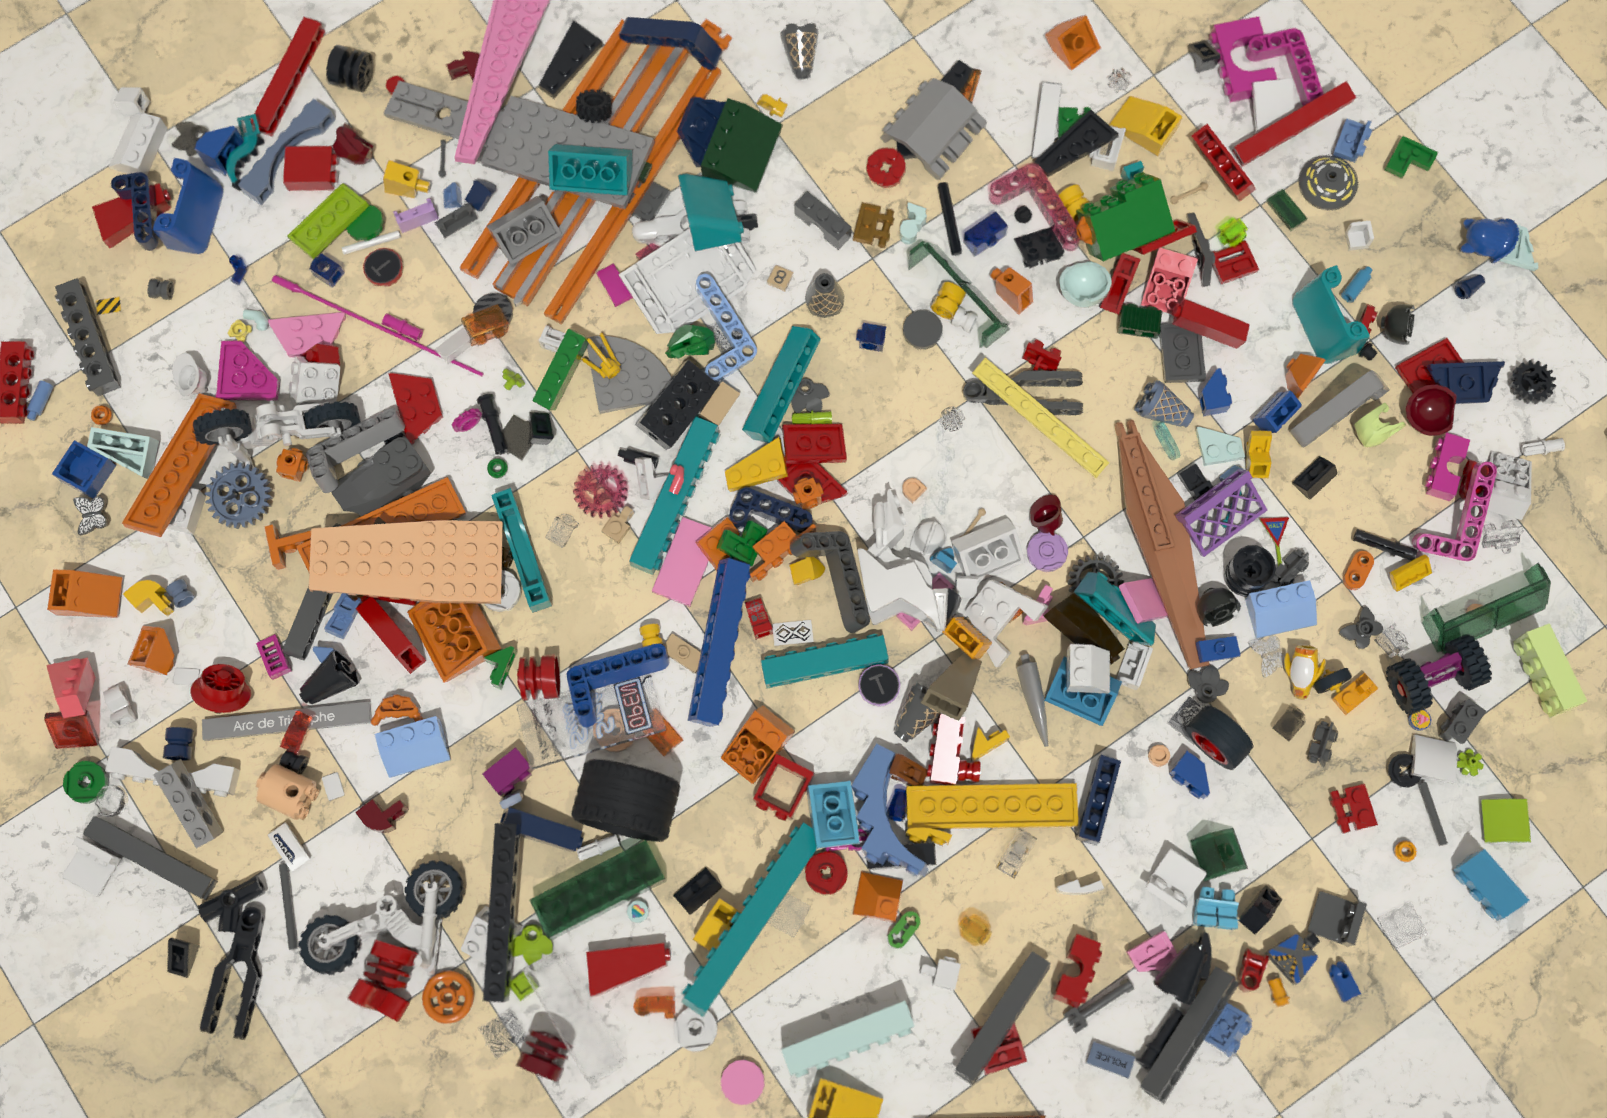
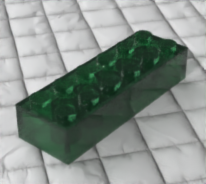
M645 840L530 899V902L547 938L552 941L661 885L667 880L648 842Z

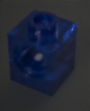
M322 253L311 262L309 268L316 278L331 288L336 285L344 274L339 264ZM329 267L326 272H322L324 268Z
M863 323L862 329H858L856 341H859V348L883 352L887 326Z

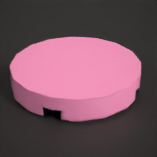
M747 1060L735 1061L728 1065L721 1078V1089L725 1097L738 1105H746L756 1101L762 1094L765 1085L761 1069L753 1062Z

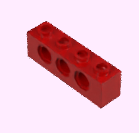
M1208 124L1191 135L1196 145L1239 201L1256 190L1252 181Z
M1 341L0 424H24L25 417L28 415L26 405L27 398L30 396L29 379L32 378L31 360L34 359V350L25 341ZM15 380H18L15 385H12Z

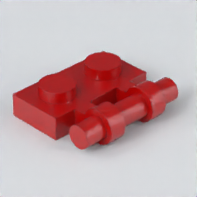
M1365 784L1343 789L1345 798H1340L1338 790L1330 792L1332 801H1330L1331 806L1335 808L1338 818L1336 822L1341 827L1342 834L1351 832L1350 823H1353L1355 831L1378 825ZM1347 804L1350 812L1349 817H1346L1343 805Z

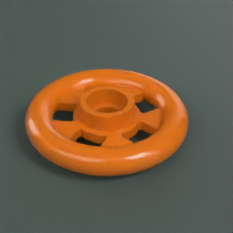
M456 971L437 973L429 979L422 993V1003L425 1012L431 1019L443 1024L455 1023L464 1018L470 1011L474 1001V991L470 981ZM442 981L445 987L441 988L438 992L435 986ZM453 981L461 984L458 991L451 987ZM447 993H450L452 995V999L447 1002L445 1000V995ZM460 995L465 997L463 1006L457 1005ZM437 997L439 1006L433 1008L431 998ZM444 1008H453V1014L444 1015Z

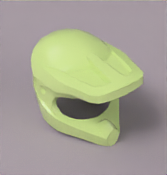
M1385 402L1354 424L1358 438L1364 447L1380 445L1406 426L1404 422L1390 425V422H1380L1379 415L1389 410Z

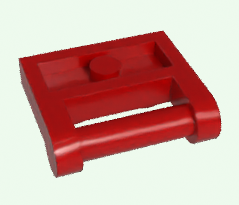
M1246 240L1240 241L1237 245L1217 252L1213 251L1215 263H1212V266L1221 285L1254 274L1259 270ZM1238 252L1243 253V255H1240L1238 257L1223 262L1219 261V259L1230 256L1232 254Z

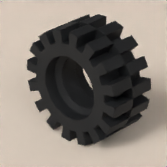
M590 89V92L585 90L584 93H579V96L576 97L577 116L581 120L584 119V122L589 120L591 123H594V121L601 123V120L607 121V118L609 119L612 115V99L610 95H606L604 91L601 93V90L594 92V89Z

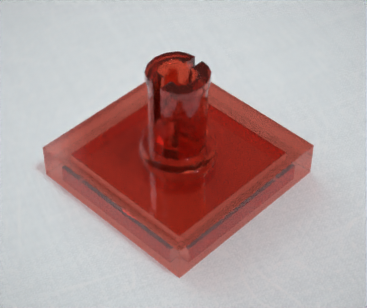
M86 710L85 715L63 718L61 712L45 714L44 721L56 749L98 746L99 737L88 710Z

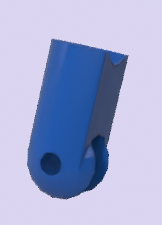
M1339 961L1336 965L1332 964L1329 967V975L1342 1002L1361 995L1345 963Z

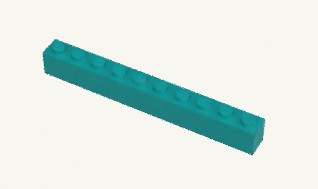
M804 822L800 828L796 826L789 835L792 838L790 843L782 845L777 853L780 855L777 862L771 861L766 869L769 872L766 878L761 877L754 887L757 889L755 894L747 896L742 904L745 907L742 913L737 911L730 922L733 924L731 929L723 931L718 939L721 942L718 948L713 947L706 956L709 961L705 967L703 965L699 966L694 974L696 977L692 985L688 983L681 994L684 997L681 1003L701 1017H704L817 850L813 828Z

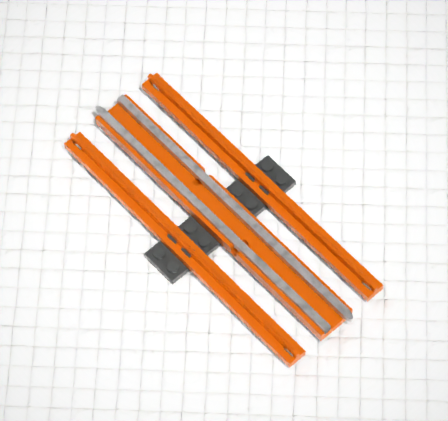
M622 19L562 111L577 115L576 97L579 96V93H584L585 90L590 92V89H594V92H597V90L602 89L631 44L619 37L625 20ZM647 45L613 97L611 117L607 118L605 122L601 120V123L639 134L688 58V51L679 47ZM703 66L700 67L654 139L655 143L626 209L615 206L610 208L544 312L546 317L561 325L563 324L631 215L642 221L655 219L670 195V190L653 181L680 140L677 129L692 97L706 99L722 74L721 69L716 67L715 70H709ZM518 177L487 226L529 201L540 183ZM556 190L555 193L552 191L545 205L562 235L513 265L507 261L492 284L494 289L513 298L516 307L521 304L529 306L592 208L595 200L566 191ZM485 227L459 267L462 272L477 280L498 249V245L487 227ZM477 261V264L475 265V267L473 268V270H471V268L473 267V265H474L475 262Z

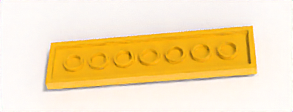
M1077 783L906 786L907 830L909 828L984 829L1079 826Z

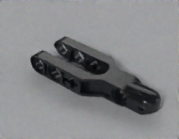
M249 907L242 911L230 953L214 969L201 1019V1032L214 1033L231 968L235 963L243 961L246 963L247 973L241 993L242 1001L239 1013L235 1016L237 1021L233 1038L245 1040L248 1034L262 979L256 962V956L261 939L264 915L258 908Z

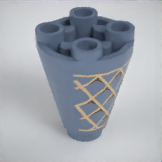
M1159 380L1153 383L1148 382L1143 390L1145 395L1134 407L1137 414L1143 418L1179 427H1188L1194 417L1191 409L1163 382Z

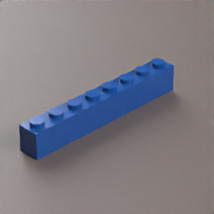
M730 558L719 561L687 721L711 727L718 726L722 720L723 702L727 697L726 686L731 676L730 666L735 656L734 645L739 635L738 624L742 618L741 609L746 598L745 588L750 578L749 564Z

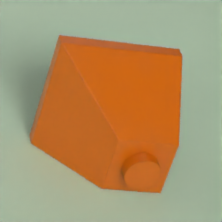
M1086 15L1062 22L1045 34L1052 51L1070 70L1076 68L1101 49Z
M1300 354L1297 359L1292 358L1286 366L1289 369L1285 375L1288 391L1293 392L1298 399L1326 360Z
M142 626L127 664L156 674L167 675L173 667L174 653L165 630L160 627Z
M861 872L853 915L895 923L903 880Z

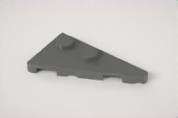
M1188 213V223L1195 225L1197 230L1194 233L1196 240H1192L1195 257L1198 258L1197 267L1198 269H1203L1201 285L1202 287L1210 286L1212 263H1215V255L1213 251H1210L1209 240L1205 239L1195 213Z

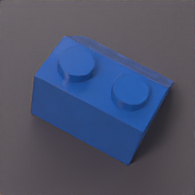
M229 126L206 132L197 141L194 149L207 167L226 176L229 154L243 143V138L236 127Z

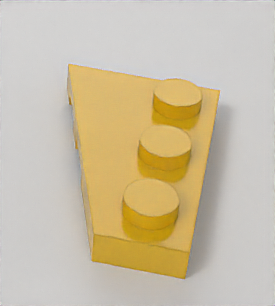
M779 437L725 471L727 487L730 492L788 477L782 443Z

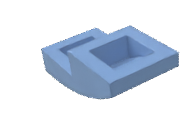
M342 593L334 606V613L324 628L325 632L344 640L358 613L355 608L361 602L358 600L354 602L346 593Z

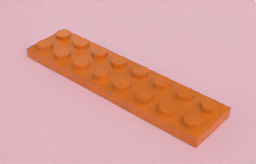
M201 393L198 394L122 522L124 527L162 537L215 444L207 445V443L201 444L200 441H196L193 421L197 420L199 416H204L205 413H212L213 410L221 411V408L236 409L237 406L234 402Z
M446 477L341 526L373 525L378 517L387 524L437 520L453 521L466 515V512L451 482ZM311 540L296 546L308 572L310 569Z

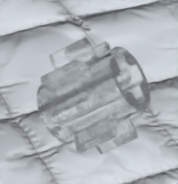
M1123 67L1120 70L1113 69L1111 75L1107 76L1111 81L1108 83L1109 88H1114L1116 93L1123 90L1126 92L1128 86L1132 85L1129 80L1131 74L1129 72L1125 73Z
M951 406L941 412L942 417L938 420L941 427H944L945 430L948 429L950 432H953L963 426L962 421L965 420V416L959 408L956 409L954 406Z

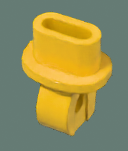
M762 94L756 103L769 110L771 116L775 114L781 118L788 104L781 101L780 97L778 100H775L766 94Z

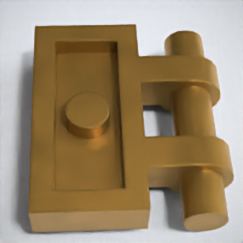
M862 202L853 241L872 245L873 239L876 238L879 239L878 246L885 248L886 243L890 239V227L894 223V211L887 209L886 215L880 214L881 206ZM878 222L883 223L882 231L876 230Z

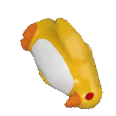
M1298 645L1295 648L1292 661H1290V656L1287 652L1284 663L1287 675L1293 684L1294 697L1304 700L1309 696L1314 683L1322 676L1326 659H1323L1319 666L1318 649L1310 645Z

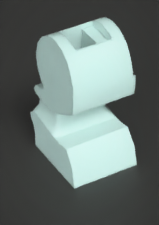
M908 202L907 216L908 219L912 220L902 222L900 226V240L904 244L909 245L916 241L917 232H920L923 225L926 224L927 215L926 208Z

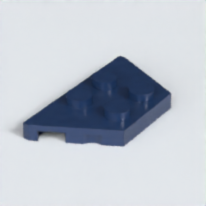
M692 97L678 126L677 133L697 168L701 167L702 160L726 101L720 102L713 99Z
M1505 361L1429 364L1427 368L1437 385L1447 387L1456 394V404L1487 403L1491 399L1492 390L1498 382L1497 377L1500 369L1504 367Z

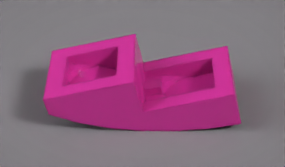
M614 264L596 272L615 307L633 298L618 276L620 273Z

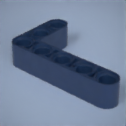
M627 17L619 33V37L623 41L632 44L686 48L701 66L709 70L716 69L722 54V49L701 25L695 22Z

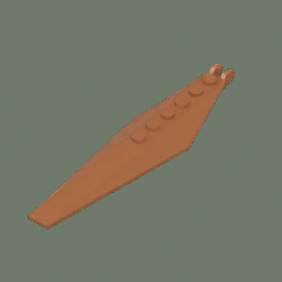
M1133 420L1127 421L1128 435H1126L1123 423L1117 422L1115 424V431L1119 437L1127 516L1189 670L1209 666V662L1200 663L1196 642L1205 641L1206 638L1204 625L1197 612L1199 593L1190 536L1184 525L1175 516L1185 508L1184 501L1142 441Z

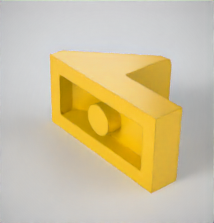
M978 727L971 755L972 762L1007 742L1010 738L1007 731L1004 730L1000 733L997 730L988 736L990 740H987Z

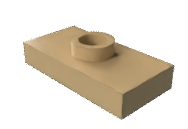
M672 633L664 644L668 657L695 674L698 670L701 652Z

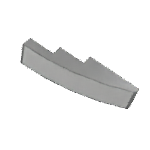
M1042 82L1032 159L1040 157L1054 144L1062 88L1060 83Z

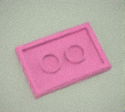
M1153 578L1126 582L1119 586L1137 624L1168 618Z

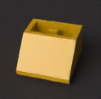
M719 898L693 940L709 951L713 947L717 949L721 943L718 940L725 929L728 931L731 929L733 924L730 922L738 910Z

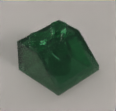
M1234 828L1211 832L1190 840L1192 851L1197 858L1199 867L1206 871L1204 881L1248 869Z

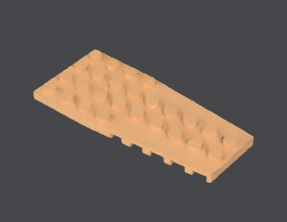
M437 520L312 528L309 590L311 592L324 591L332 594L346 593L354 596L356 594L369 595V597L376 598L378 596L390 597V599L398 600L402 598L432 603L501 604L503 522Z

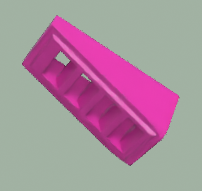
M276 634L256 643L266 671L272 680L292 671L285 654H283V649ZM274 642L273 646L264 650L263 646ZM274 649L277 650V652L269 656H267L266 654ZM279 656V659L270 663L269 660ZM282 663L281 666L275 669L272 668L273 666Z

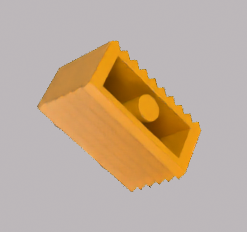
M964 617L953 618L945 631H942L943 634L972 659L981 658L992 645V641L986 639L982 633L973 628V625L967 623Z

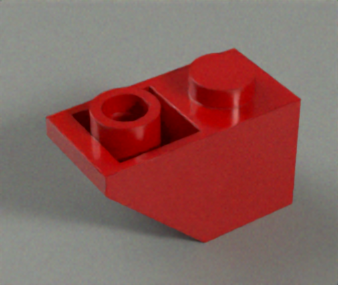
M316 344L300 355L307 362L333 363L340 366L339 350L336 346Z

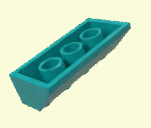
M554 144L548 151L550 190L628 195L632 175V150Z
M1088 572L1074 593L1130 642L1152 646L1155 640L1156 624L1153 621L1137 624L1120 589L1115 585L1109 584L1107 582L1108 578L1104 574Z

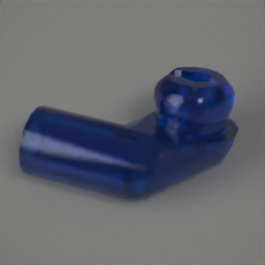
M233 255L230 257L229 263L232 265L235 273L230 281L240 285L247 272V267L241 257Z

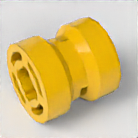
M648 624L639 628L640 635L644 639L642 647L653 644L663 645L662 638L659 637V624Z

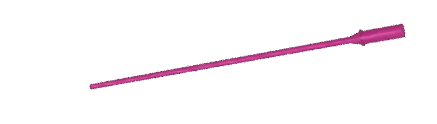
M277 275L272 277V282L291 290L293 293L298 292L442 358L435 350L301 289L297 283H292ZM456 360L451 361V363L481 377L484 375V373Z

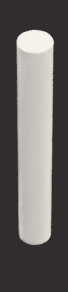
M399 230L377 236L369 241H361L341 248L345 255L399 239L401 236Z

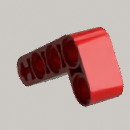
M361 978L358 979L347 997L353 1003L366 1009L379 1011L396 1022L401 1020L410 1004L409 1001L385 987Z

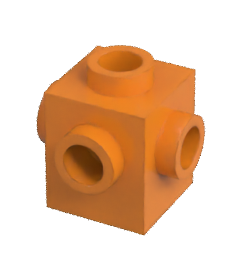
M283 449L282 454L277 458L276 472L282 478L301 482L303 472L305 473L308 468V459L299 449Z
M814 478L801 479L794 485L795 492L792 495L795 503L800 504L802 509H812L821 503L823 490L820 483H815Z

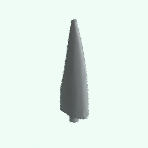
M1029 654L1021 655L1023 665L1018 666L1016 669L1030 714L1044 747H1047V717L1037 662H1030Z

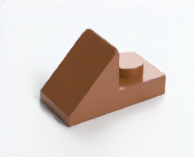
M896 754L889 774L892 775L891 778L906 785L923 786L927 776V769L901 754Z

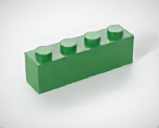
M573 329L567 330L532 400L533 402L548 410H556L589 344L587 341L588 337Z

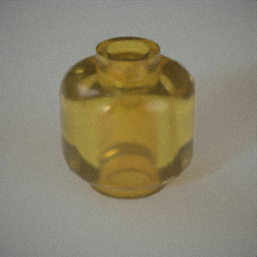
M972 914L969 917L965 916L959 924L961 938L972 946L985 945L992 935L990 923L977 914Z

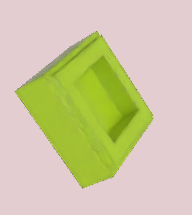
M526 970L510 981V988L520 1001L538 989V986Z

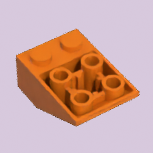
M53 569L47 610L60 616L118 618L123 578L76 570Z
M761 706L752 713L721 759L751 784H754L771 764L775 755L779 754L795 731L765 706Z

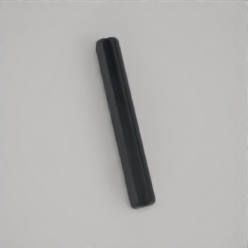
M947 182L939 183L938 192L952 256L961 255L962 248L949 186Z

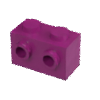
M515 747L482 773V775L499 796L503 794L506 796L515 789L514 785L530 778L531 772L534 769Z

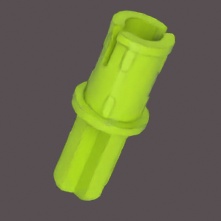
M811 410V413L792 414V424H832V411L813 412Z

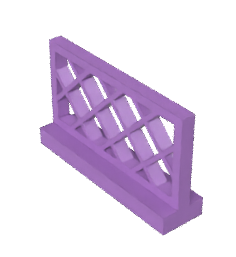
M1243 469L1236 470L1175 515L1177 520L1184 525L1202 557L1208 555L1267 511L1264 502L1251 481L1253 477L1249 471ZM1246 484L1249 488L1247 497L1239 496L1241 487ZM1229 496L1234 497L1231 509L1223 508L1225 499ZM1238 498L1246 499L1244 511L1236 510ZM1251 501H1256L1260 508L1254 513H1249ZM1212 508L1218 509L1215 521L1207 519L1208 513ZM1222 510L1230 511L1228 523L1220 522ZM1235 512L1243 514L1241 523L1238 525L1233 524ZM1196 520H1201L1199 532H1194L1190 526ZM1206 522L1214 523L1212 535L1204 533ZM1219 524L1227 525L1226 533L1222 537L1217 536ZM1203 536L1211 537L1210 545L1204 549L1201 545Z

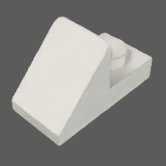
M635 458L640 498L652 500L668 475H654V464L651 458Z

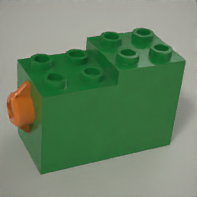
M1145 172L1137 173L1133 176L1134 178L1128 181L1121 180L1116 182V186L1110 188L1111 195L1102 196L1100 201L1095 203L1083 204L1081 209L1076 210L1079 219L1076 233L1078 238L1086 243L1090 255L1106 261L1175 232L1160 178Z

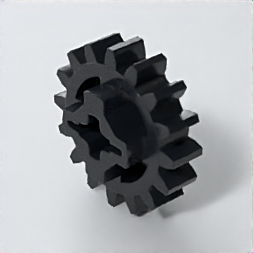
M1529 360L1526 364L1522 362L1514 369V374L1510 377V380L1514 382L1510 384V387L1516 389L1513 392L1514 395H1520L1518 400L1525 398L1526 404H1529L1532 400L1534 404H1538L1540 400L1544 402L1554 393L1552 390L1556 388V385L1553 384L1556 377H1551L1553 370H1546L1547 364L1540 366V361L1533 364Z

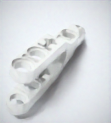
M733 201L736 215L747 213L746 202ZM683 209L676 216L659 217L650 221L636 223L632 228L633 238L642 244L669 242L684 232L681 226L688 222L686 210ZM743 228L744 233L740 234L742 241L739 242L740 244L750 241L749 229Z

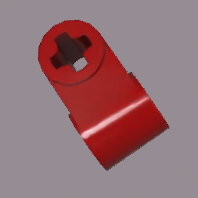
M1470 459L1465 464L1459 488V496L1463 500L1466 499L1474 465L1478 463ZM1486 465L1481 468V474L1485 477L1489 473V468ZM1481 485L1476 488V495L1482 492L1483 487Z
M1249 948L1245 950L1237 979L1239 983L1238 988L1241 991L1248 993L1259 988L1268 964V955H1259L1251 952ZM1245 976L1253 979L1252 987H1248L1245 984Z

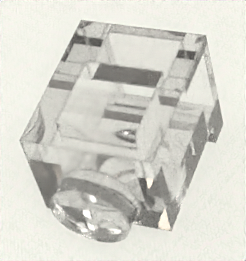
M1395 623L1374 639L1391 659L1395 655L1401 657L1409 650L1407 647L1409 643L1406 641L1405 635L1395 629L1397 626Z

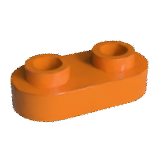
M1359 551L1353 556L1343 576V584L1346 588L1358 590L1364 585L1374 565V558L1369 552ZM1361 558H1365L1367 563H1362ZM1352 576H1357L1358 581H1354L1352 579Z

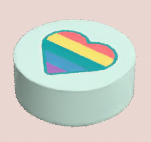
M634 901L627 908L628 918L635 923L644 922L649 915V909L642 901Z

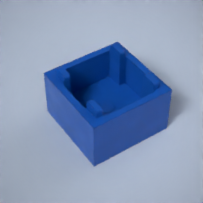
M74 440L52 475L66 485L93 499L97 496L116 465L105 456Z

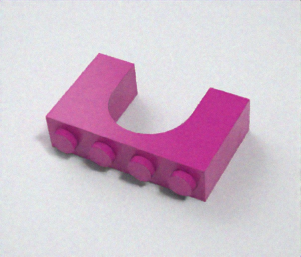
M1259 16L1215 24L1212 32L1209 34L1211 45L1213 44L1214 48L1221 54L1219 75L1224 80V93L1229 97L1230 102L1253 98V82L1278 80L1274 67L1257 71H1246L1239 68L1231 58V52L1234 49L1246 46L1252 38L1264 34Z

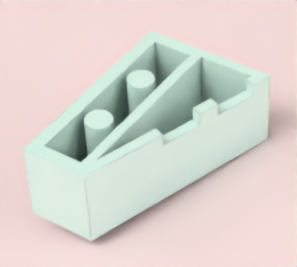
M91 427L87 447L148 479L153 471L159 441L148 436Z

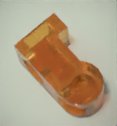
M675 996L639 997L635 1000L633 1008L635 1013L640 1016L646 1017L652 1013H664L665 1019H675Z

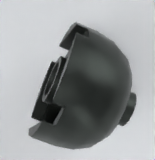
M1399 304L1393 306L1386 316H1382L1381 328H1384L1388 340L1402 345L1410 343V341L1406 340L1407 335L1412 337L1415 314H1411V309L1415 310L1414 305Z
M1209 588L1205 590L1197 604V612L1204 626L1211 623L1213 627L1231 620L1234 617L1232 613L1235 610L1239 612L1241 608L1234 594L1225 588Z

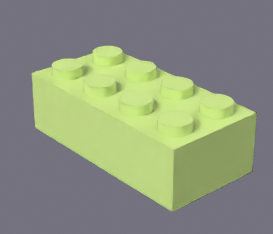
M1550 623L1528 631L1513 641L1514 651L1520 656L1523 662V669L1530 676L1533 682L1532 688L1539 695L1542 701V709L1548 714L1549 718L1572 710L1587 702Z

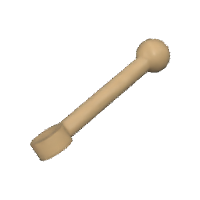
M1202 183L1199 187L1178 197L1172 196L1170 202L1175 205L1180 199L1200 190H1206L1208 184Z
M981 508L978 510L977 517L963 536L969 534L979 519L986 514L985 509Z

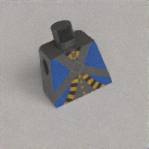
M1312 932L1304 939L1299 934H1294L1264 954L1269 956V960L1292 985H1296L1318 959V955L1312 949L1320 943V940Z

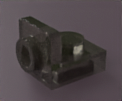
M1289 706L1272 729L1290 742L1305 724V714L1299 708L1294 707L1293 709Z

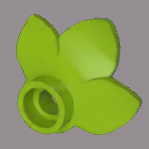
M536 924L525 926L522 934L513 940L512 957L523 955L525 962L531 968H534L540 962L542 954L551 955L553 952L552 941L543 935V930ZM531 931L536 932V937L534 939H530L529 937Z

